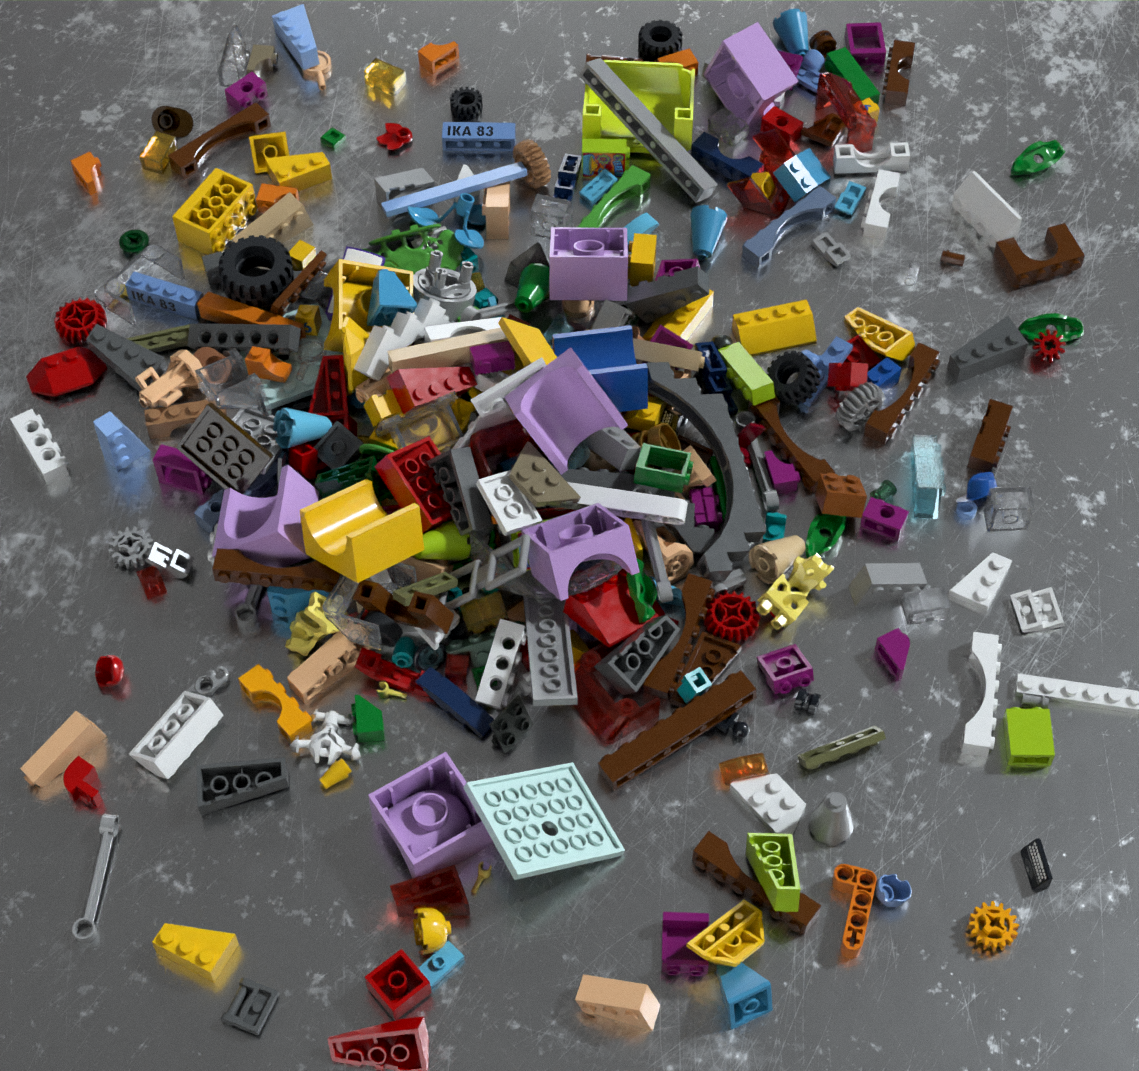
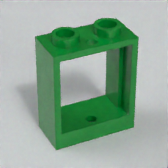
M643 443L636 464L633 483L682 493L684 485L688 486L690 474L693 469L694 462L690 461L691 453ZM651 464L665 468L680 470L682 472L681 474H677L673 472L648 468L647 465Z

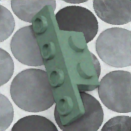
M515 621V622H514V623H518V624H521V625H525V628H526V623H525V622H521V621ZM497 627L484 634H473L468 639L451 641L448 645H445L447 654L452 656L469 651L473 668L486 666ZM507 640L503 644L505 649H512L511 640Z

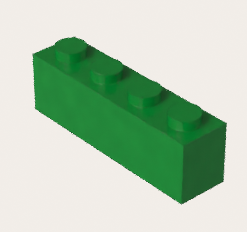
M843 47L827 53L824 64L825 69L831 73L834 81L842 88L844 95H847L850 99L851 104L854 105L870 98L878 105L880 92L847 48Z

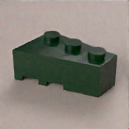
M371 456L318 474L315 485L322 499L368 479L372 481L375 495H380L383 479L374 467L378 464L375 456Z

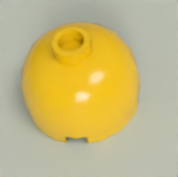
M434 908L415 909L413 914L418 913L417 919H413L415 943L416 945H421L422 950L418 951L419 954L426 955L439 951L446 944L447 935H451L450 921H445L444 915Z

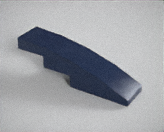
M565 153L558 171V179L554 187L550 209L569 212L580 173L582 156Z
M713 341L695 343V351L702 352V356L705 357L703 369L700 368L708 393L723 394L724 400L728 405L729 415H736L738 407L731 396L733 388L726 377L727 367Z
M429 667L416 681L445 712L448 710L463 725L466 723L480 738L491 728L489 724L494 718L464 691L432 667Z

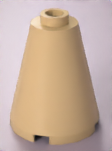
M792 535L757 544L749 551L750 566L752 569L755 568L758 574L756 576L760 580L771 584L793 565L794 560L798 556L800 557L805 552V542L801 537Z

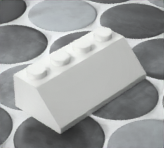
M976 171L971 172L954 192L952 206L988 241L990 246L995 248L996 242L1012 237L1017 241L1022 217Z
M184 691L132 749L129 755L154 775L169 779L175 774L184 760L190 756L197 745L204 740V737L218 724L223 714L211 698Z

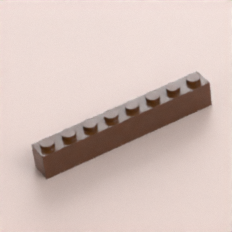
M741 670L736 674L728 675L725 681L719 685L711 686L702 696L694 697L685 707L677 708L665 720L657 721L654 727L648 731L640 732L631 742H625L614 753L603 756L600 762H598L599 772L613 791H616L757 698L756 688Z

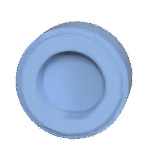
M973 501L957 504L956 514L959 518L970 520L975 517L977 505Z

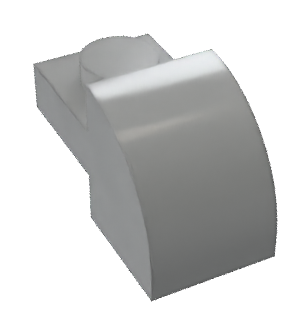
M154 542L151 545L145 562L160 569L161 575L179 579L189 574L194 557L177 548L172 551Z

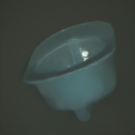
M561 313L552 321L543 336L550 347H552L553 334L574 332V328L566 322V315Z

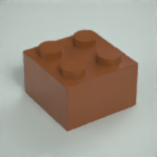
M820 473L815 497L822 514L862 518L867 495L860 478L854 475L839 476L835 473Z

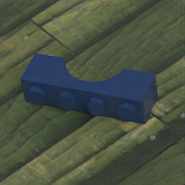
M705 131L691 145V156L696 161L707 165L709 168L734 180L741 186H746L752 173H762L764 171V164L750 156L742 159H732L724 156L718 148L719 139Z

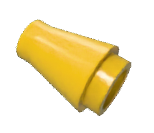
M341 758L333 762L324 775L319 778V781L328 789L348 778L352 770Z

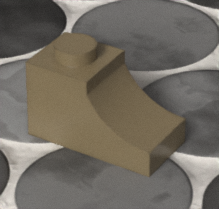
M253 44L247 66V74L253 72L260 77L268 71H273L275 64H278V54L275 53L274 46Z

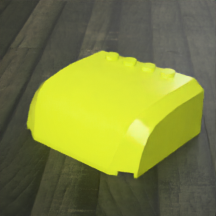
M604 60L608 67L685 150H691L695 69L691 71L684 69L683 65L679 63ZM585 83L582 139H627L626 147H630V152L650 153Z

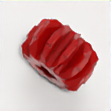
M1046 329L1045 335L1039 332V338H1034L1033 340L1039 345L1032 346V349H1039L1035 356L1038 357L1042 354V362L1045 361L1046 357H1048L1049 363L1053 362V356L1056 360H1059L1060 355L1058 353H1065V350L1060 348L1066 346V342H1060L1064 336L1060 335L1057 338L1056 330H1054L1052 335H1050L1049 329ZM1052 342L1051 346H1054V348L1047 350V346H1044V344Z

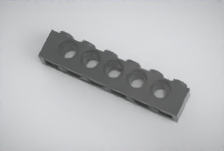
M190 324L187 346L195 349V352L202 347H210L223 354V351H228L231 354H240V351H245L244 353L248 354L252 346L270 349L272 354L273 352H278L282 355H290V352H298L301 329L293 325Z

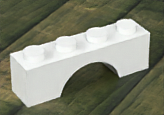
M908 142L889 143L882 151L872 154L859 152L853 144L835 145L833 154L835 174L878 172L879 169L891 172L908 171L910 160Z
M879 169L877 177L873 176L871 187H874V190L870 189L868 200L870 203H866L864 214H867V217H863L861 228H864L863 236L885 240L890 213L883 210L880 204L887 200L895 199L901 173Z
M501 317L424 327V343L500 328L498 322Z

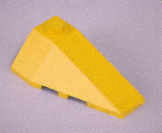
M857 307L844 316L846 322L876 352L903 361L915 349L913 332L862 308Z

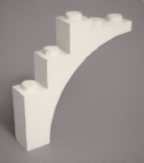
M420 298L414 313L408 311L406 314L397 312L391 327L383 325L381 328L374 325L354 369L367 377L380 381L389 366L387 351L407 347L416 340L423 338L424 327L457 322L448 321L449 317L444 315L446 310L439 306V301L429 298V301Z

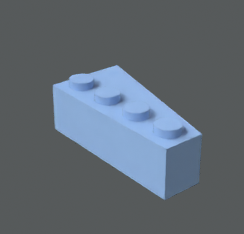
M304 4L272 15L275 33L301 68L306 70L319 65L317 47Z

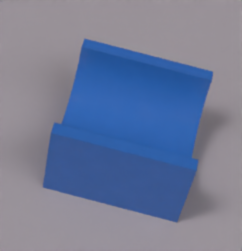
M631 325L552 335L553 352L558 357L569 348H572L619 412L648 409V367L646 363H636Z

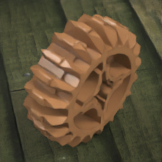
M529 139L523 140L514 146V163L521 161L527 169L528 175L522 177L523 180L534 189L541 188L550 182V165L541 147H538L536 142L534 143L533 140Z

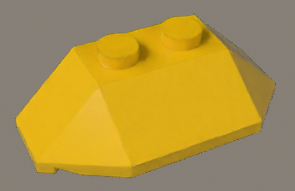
M345 317L342 324L346 396H351L356 391L355 388L369 379V377L354 369L369 334L350 317Z
M744 899L690 940L686 947L711 963L736 967L764 945L762 911Z

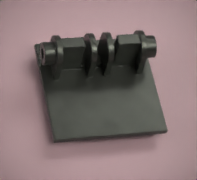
M519 695L489 724L494 733L491 742L495 746L500 745L506 754L533 725Z

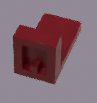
M749 423L737 435L740 450L744 455V463L748 468L752 465L746 448L765 430L763 425Z

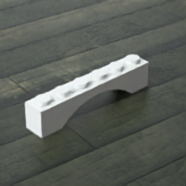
M973 632L969 662L975 668L980 678L983 701L979 711L965 724L962 734L961 754L987 757L989 750L994 748L995 737L991 736V732L995 731L996 718H993V712H996L998 699H994V693H998L999 681L996 680V675H999L1000 662H997V656L1000 657L1002 644H998L999 635Z

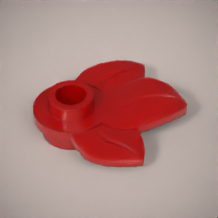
M385 123L387 133L376 137V140L381 145H387V150H396L401 148L403 144L409 143L413 136L408 128L402 127L400 124Z

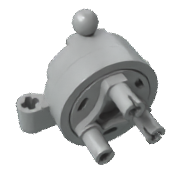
M438 250L431 251L429 266L417 271L413 275L414 300L417 305L420 298L428 301L429 298L439 301V306L446 310L444 315L449 317L448 321L458 323L457 318L461 316L465 308L474 305L476 286L471 280L473 263L468 261L462 262L460 273L440 268L443 253Z

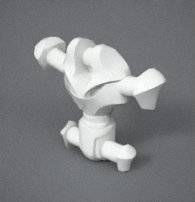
M315 709L313 714H311V718L314 722L316 720L324 721L321 726L323 730L311 735L310 740H299L297 735L289 746L295 753H299L300 748H309L315 763H319L320 756L329 757L328 765H332L342 753L351 755L352 761L358 760L361 757L357 743L354 747L345 745V741L336 734L339 729L338 723L346 724L347 726L353 723L352 715L349 713L348 716L339 715L335 711L322 713Z

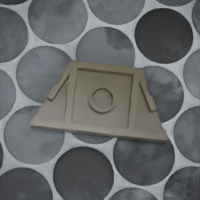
M529 441L526 442L508 478L535 507L548 504L561 505L564 501L578 503L581 498L579 494Z

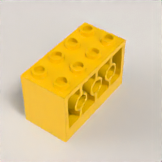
M215 168L172 216L177 240L206 255L222 252L227 243L235 237V234L245 226L248 219L257 211L253 184Z

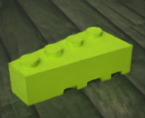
M747 833L745 855L774 910L798 912L800 883L792 834Z

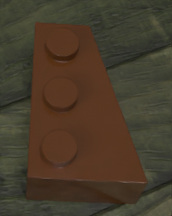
M993 399L989 400L967 468L983 473L991 472L993 467L997 468L1000 457L997 456L998 452H1003L1006 441H1003V438H1008L1011 429L1008 423L1013 408L1012 405Z

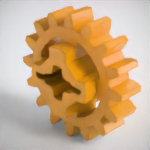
M991 901L990 906L983 902L981 909L977 906L974 908L973 913L969 917L971 922L968 924V929L972 930L970 937L977 938L976 945L982 942L984 950L991 946L993 952H995L997 946L1003 951L1006 944L1012 945L1013 939H1016L1018 935L1016 931L1019 928V924L1014 923L1017 919L1016 915L1010 916L1011 908L1004 910L1003 903H1000L997 907L994 901Z

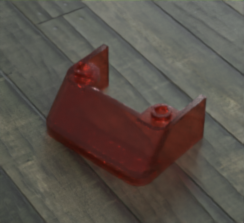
M830 72L819 74L815 110L818 111L833 106L848 129L846 144H853L855 149L861 153L872 150L877 123L857 96L851 82Z
M772 129L755 134L752 137L762 150L759 162L764 164L765 172H769L775 185L769 199L751 177L729 182L727 186L743 207L775 217L783 214L791 197L773 172L796 154L778 130Z
M518 419L479 430L471 435L468 444L474 457L479 479L492 476L486 460L487 457L505 452L507 458L510 459L520 454L528 441L548 462L549 460Z
M600 643L583 653L574 664L578 699L577 705L573 706L602 743L613 744L659 717L660 699L656 697L641 707L630 698H624L615 703L593 674L597 670L594 666L614 650V645L607 647L605 644Z

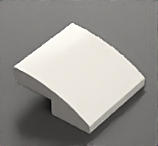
M1052 587L1036 592H1031V589L1010 595L1022 632H1037L1065 626Z

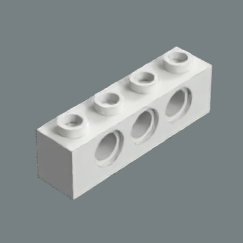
M30 409L10 418L15 433L47 486L69 476L67 471L69 463L65 456H60L61 450L56 442L52 443V435L48 428H43L44 422L39 414L36 415L33 409Z
M500 619L477 692L476 703L502 710L503 705L507 706L510 696L507 690L509 685L513 686L516 673H513L515 664H520L522 653L519 652L521 644L525 645L527 641L525 625ZM507 640L515 642L514 647L510 650L503 647ZM502 660L509 663L505 670L497 668V664ZM494 681H501L502 688L497 691L492 690L491 684Z

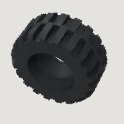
M251 235L246 239L244 237L240 238L238 242L231 243L229 249L226 248L219 259L218 270L225 295L229 299L258 309L261 306H264V308L269 307L294 281L290 252L281 242H276V239L271 237L266 238L263 235L255 237ZM254 267L271 269L266 274L257 277L242 275L245 271Z

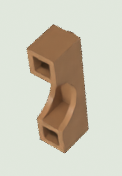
M224 397L144 410L150 440L169 437L175 428L184 424L194 423L210 402L227 415Z

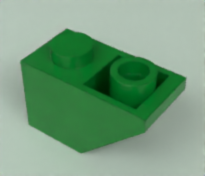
M355 695V703L351 704L352 716H356V722L352 723L353 734L358 735L359 743L385 741L382 711L362 696Z

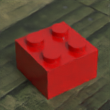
M402 949L365 976L366 987L394 1021L432 993L429 980Z

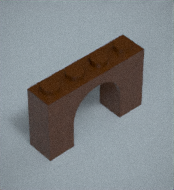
M1065 223L1048 227L1045 242L1054 257L1048 260H1034L1026 256L1014 237L996 242L994 256L1013 287L1043 280L1054 275L1057 276L1068 271H1075L1082 267L1085 255Z
M363 580L359 582L353 597L368 612L377 611L388 616L396 623L448 634L454 618V614L434 595L415 591L410 605L404 606L393 599V595L379 583Z

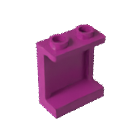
M663 912L661 972H666L668 975L690 973L692 976H701L708 974L709 961L700 957L686 947V945L708 927L709 913Z

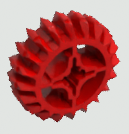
M79 297L77 301L72 299L71 303L65 302V307L60 306L59 311L56 312V318H54L56 332H58L61 339H64L67 343L71 341L73 345L77 342L81 345L83 342H86V338L96 324L106 328L107 324L105 310L100 303H97L95 300L90 301L88 297L85 300Z
M725 590L723 596L717 593L716 598L707 603L706 608L708 610L704 619V625L707 627L708 633H713L714 636L731 642L735 640L739 644L740 639L746 642L748 636L753 637L755 631L759 628L761 617L760 613L756 610V601L751 602L750 596L744 597L743 592L737 595L735 590L732 594H728ZM743 612L747 615L748 621L744 620ZM717 613L720 615V618L722 619L721 622H719L715 616Z

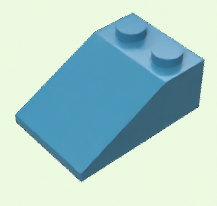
M810 148L795 155L773 172L794 202H797L831 178Z
M269 586L267 590L271 611L280 617H296L297 612L305 610L309 605L312 592H317L327 598L338 597L337 592L307 591L298 588L286 589L276 586Z

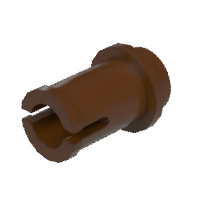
M947 249L942 251L940 261L943 264L950 263L962 267L965 255L949 252Z

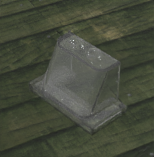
M236 349L228 351V357L195 370L201 393L205 394L207 401L212 402L218 409L260 410L264 417L272 415L262 381L255 373L248 375L242 356Z
M455 391L436 398L432 404L401 417L398 414L381 421L375 429L378 438L389 433L398 449H401L430 436L441 454L452 449L460 437H464L451 409L458 399Z

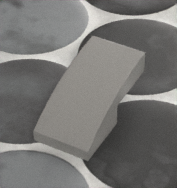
M828 232L823 233L811 242V245L818 253L835 266L851 258V254L842 243H836Z

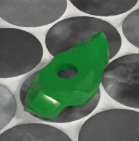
M1057 140L1049 142L1037 141L1028 146L1015 159L1011 167V174L1023 175L1043 171L1053 166L1064 155L1065 149ZM1034 155H1039L1042 158V163H1036L1033 158Z
M1047 313L1028 318L1018 327L1023 337L1031 340L1039 338V332L1045 335L1048 325H1053L1056 328L1057 338L1060 335L1064 336L1060 342L1076 339L1084 333L1083 324L1078 318L1058 313Z
M820 513L814 517L806 539V558L815 554L821 557L838 542L845 528L846 516ZM827 529L830 531L831 536L823 537L819 531Z
M637 559L640 572L634 575L627 572L626 580L629 594L635 602L639 623H643L651 619L655 614L652 605L657 596V589L653 579L645 574L644 562Z

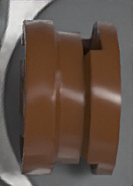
M827 30L817 32L809 41L810 48L819 51L824 58H826L827 53L835 51L837 48V42Z

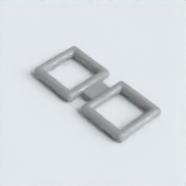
M525 534L492 551L489 554L488 564L482 567L481 561L475 560L449 573L458 579L472 572L469 592L446 603L448 592L439 593L438 600L451 611L475 599L478 590L485 587L487 591H491L524 574L527 570L530 536ZM521 546L518 567L495 578L497 558Z

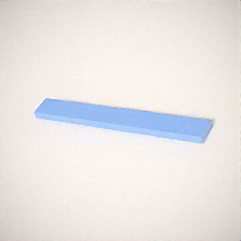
M520 161L382 202L381 206L387 217L408 212V206L425 207L458 197L462 193H472L528 175L527 169Z

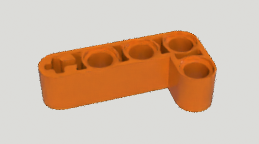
M840 864L834 870L832 885L840 892L852 894L840 951L844 957L854 959L860 955L877 877L871 870L848 864ZM838 876H846L848 880H841ZM867 881L870 885L865 886L862 885L860 882ZM857 901H862V902H864L866 905H865V906H859L856 902H857ZM851 922H859L861 926H853ZM851 937L855 938L854 947L849 946Z

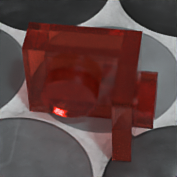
M152 565L136 572L148 600L167 592L157 567Z

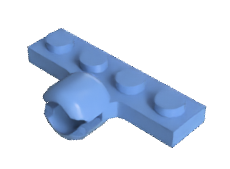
M811 49L803 56V61L796 78L799 84L826 99L836 87V82L818 72L825 64L824 57L819 51Z
M836 336L822 355H816L809 350L801 351L812 361L820 373V385L816 386L818 390L816 393H812L813 397L811 399H806V402L803 403L808 407L813 405L828 384L829 363L842 364L853 350L852 344Z

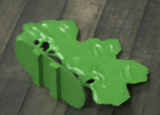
M416 224L410 226L408 231L392 230L390 235L368 242L370 246L381 245V249L378 252L372 253L380 256L384 253L386 259L385 267L413 271V275L417 271L429 266L430 253L434 249L429 247L428 241L430 244L434 242L438 246L436 250L443 253L440 268L456 271V268L460 266L462 261L461 252L464 250V246L456 241L454 232L449 229L441 232L438 238L428 236L429 232L439 229L441 224L420 228ZM421 235L423 242L418 248L412 249L408 247L406 238ZM401 240V247H398L395 251H391L386 246V243ZM437 240H441L442 244L440 245ZM425 244L427 248L423 250L422 247Z

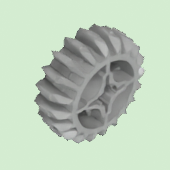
M865 382L857 388L855 387L839 404L840 407L837 408L835 415L837 417L836 420L848 431L861 429L863 425H866L874 410H881L885 400L882 389L872 382Z

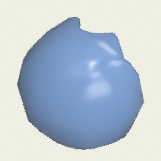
M897 874L882 875L876 881L874 892L882 904L887 907L896 908L911 898L912 890L907 880L901 881L897 878Z

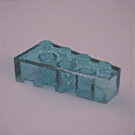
M913 434L912 501L915 504L913 518L938 519L941 496H945L946 484L942 483L944 482V470H941L943 457H939L941 455V444H938L937 435Z

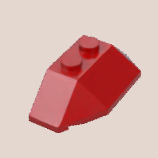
M78 346L41 358L26 378L32 393L55 397L93 385L101 374L107 370V366L91 350Z

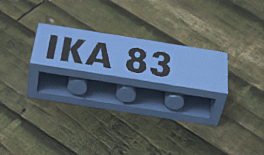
M443 122V151L514 150L516 141L515 123Z
M135 271L125 284L129 300L197 321L200 317L197 303L203 297V292Z

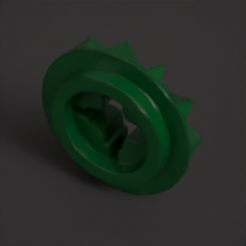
M129 230L122 234L119 239V245L124 253L128 252L131 255L136 252L139 254V251H145L146 247L149 246V237L142 230Z

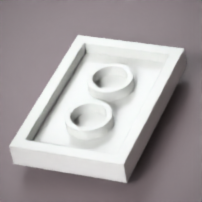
M511 470L478 479L476 483L504 536L543 521L535 506L508 478Z

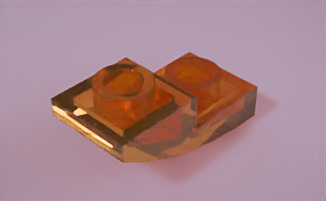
M763 753L741 756L718 763L723 782L726 786L734 781L770 774Z

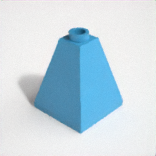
M381 269L374 278L366 322L367 326L385 325L391 327L397 312L406 314L408 311L413 313L417 307L416 301L393 271Z
M742 962L736 967L716 965L731 1030L773 1011L771 983Z

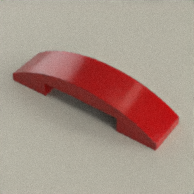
M363 647L361 648L354 666L359 671L378 682H386L392 688L430 697L416 683L425 671L422 670L420 673H417L407 668L398 667L394 663L381 659V654Z

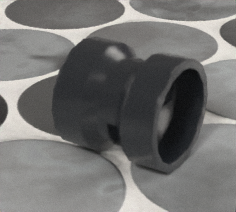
M800 688L794 708L799 710L805 709L808 713L815 715L821 695L817 693L811 694L806 689Z

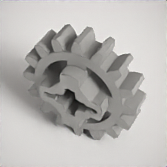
M134 526L130 531L128 527L125 528V532L119 530L118 537L112 536L113 542H109V553L114 563L118 562L119 567L125 564L127 569L131 565L138 568V563L145 565L144 560L147 558L151 545L154 543L150 533H145L143 528L137 531V527Z

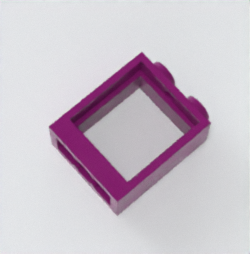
M881 22L846 24L844 35L846 48L859 66L884 65L886 48ZM877 37L878 48H854L853 38Z
M163 444L159 446L153 458L159 483L204 495L206 489L210 488L212 484V478L177 448Z

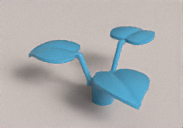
M462 193L458 202H453V205L441 218H438V215L429 208L408 206L407 210L411 219L421 227L441 223L456 208V213L464 218L463 230L455 231L454 237L456 241L465 247L482 249L484 246V240L476 230H467V221L474 225L486 224V216H482V204L473 205L475 199L472 195Z

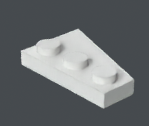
M992 552L949 591V595L988 611L1012 560Z

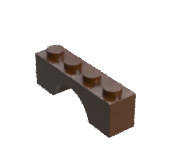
M894 40L893 47H889L888 57L891 59L887 60L886 70H889V72H885L884 82L887 83V85H883L882 95H885L884 103L906 106L910 80L904 78L899 72L903 69L911 68L915 42Z

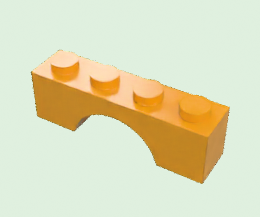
M257 664L238 678L241 690L253 703L270 701L277 704L282 709L277 720L279 732L290 744L297 735L299 740H301L313 731L311 716L306 711L302 712L299 709L296 699L294 697L289 698L284 686L280 682L276 683L273 680L274 677L267 668L263 669L260 664Z

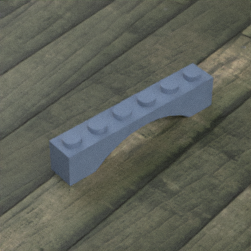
M821 186L810 191L804 199L797 201L791 209L785 210L779 218L772 220L766 228L759 230L753 238L746 240L742 246V258L755 268L760 269L771 260L774 245L786 231L805 222L826 218L835 211L836 197Z

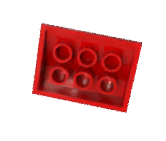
M430 436L386 455L374 466L401 509L413 503L419 505L423 534L452 519L450 513L452 508L449 503L444 501L442 486L436 483L434 479L436 473L433 467L429 468L426 462L441 454Z
M621 566L569 592V598L566 599L563 610L569 618L607 647H611L631 636L648 622L639 623L635 602L629 594L626 580L627 571ZM655 599L652 605L655 614L652 618L665 615V612Z

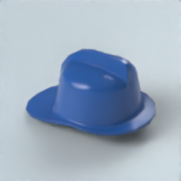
M992 472L978 473L973 475L968 481L967 495L957 499L956 503L974 501L990 494L1003 492V489H998Z

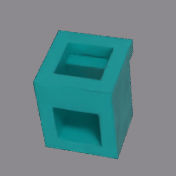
M701 667L683 676L681 680L682 685L677 691L687 704L694 697L701 696L712 683Z

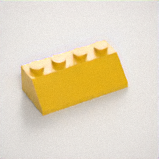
M709 289V295L656 319L642 338L650 341L661 324L687 341L713 306L714 291Z
M807 299L733 314L732 331L736 342H739L751 357L817 343L813 313Z

